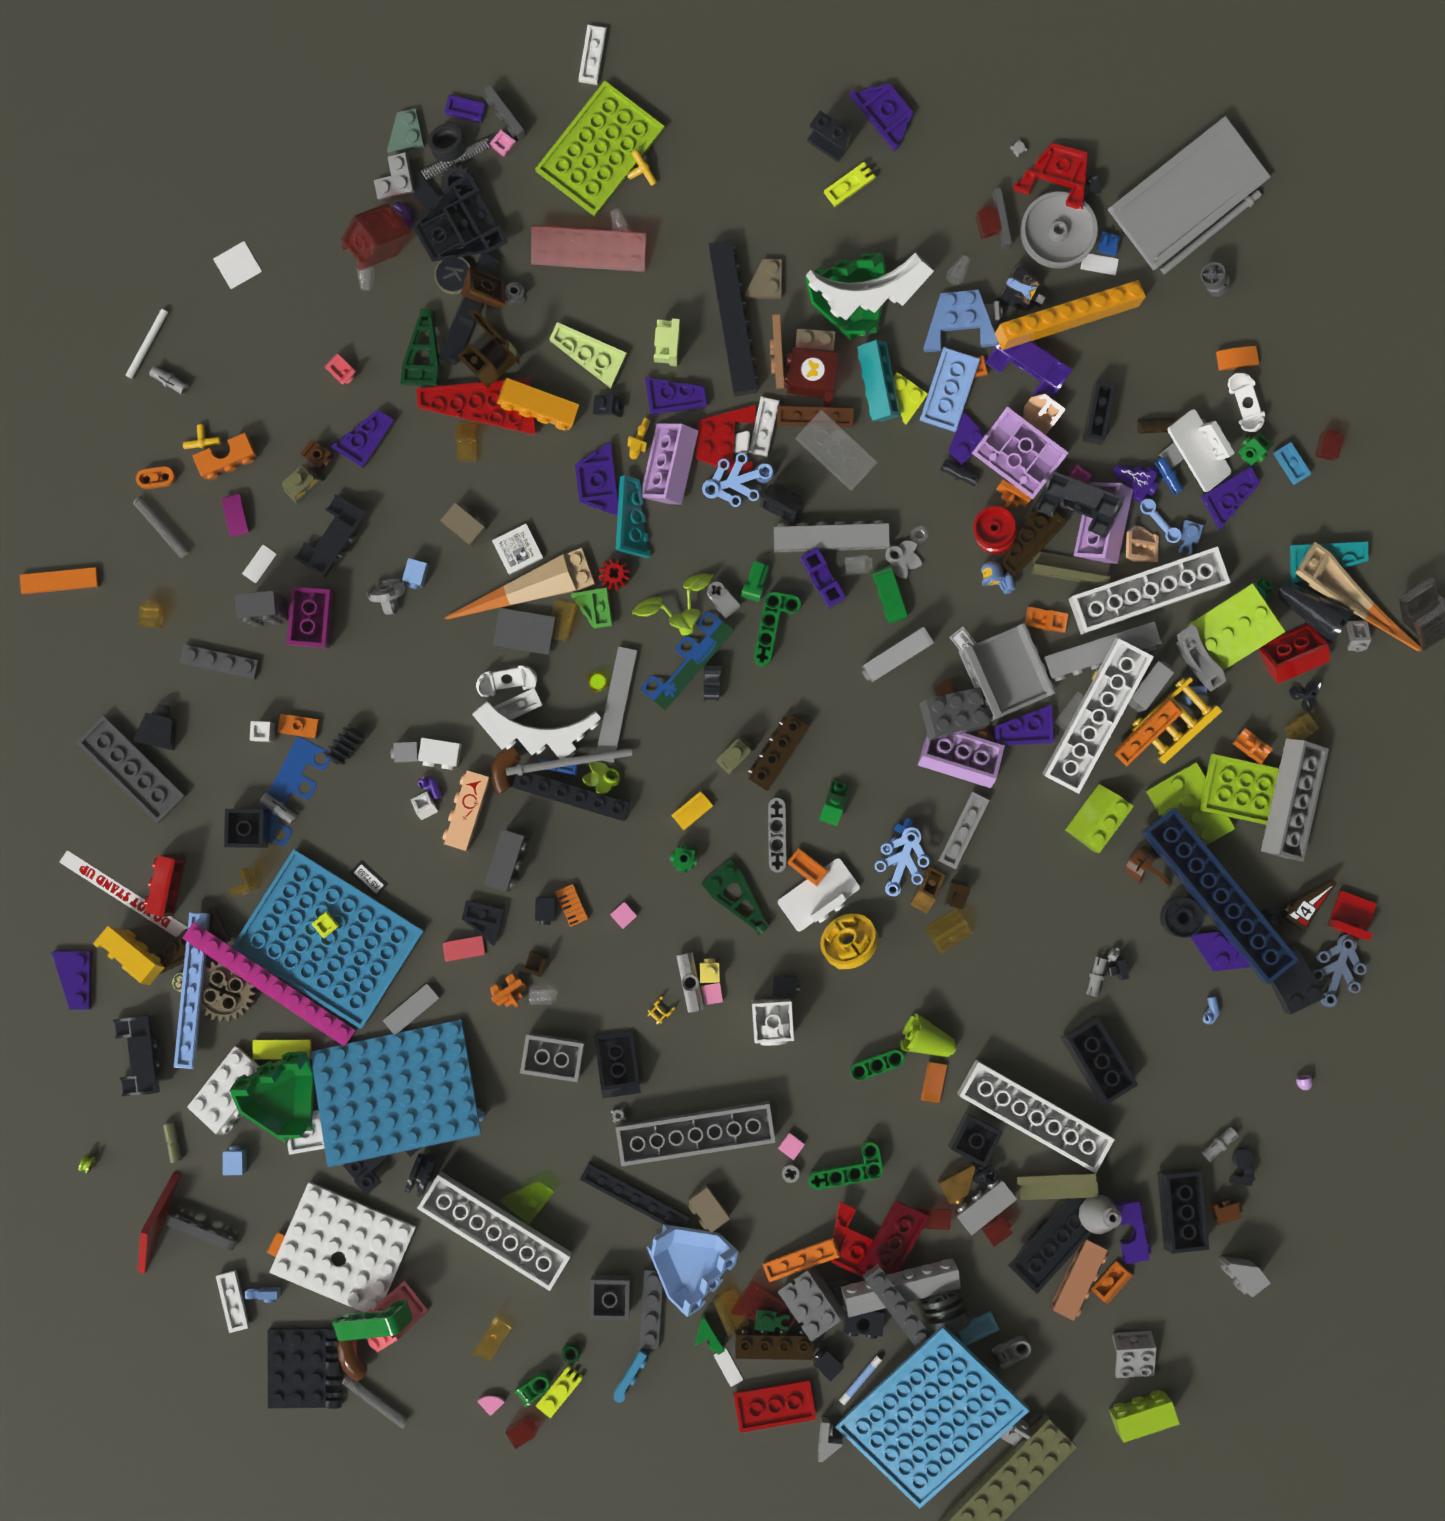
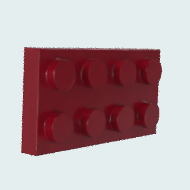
M895 1200L863 1258L859 1269L866 1273L879 1264L886 1275L899 1272L925 1226L929 1215Z

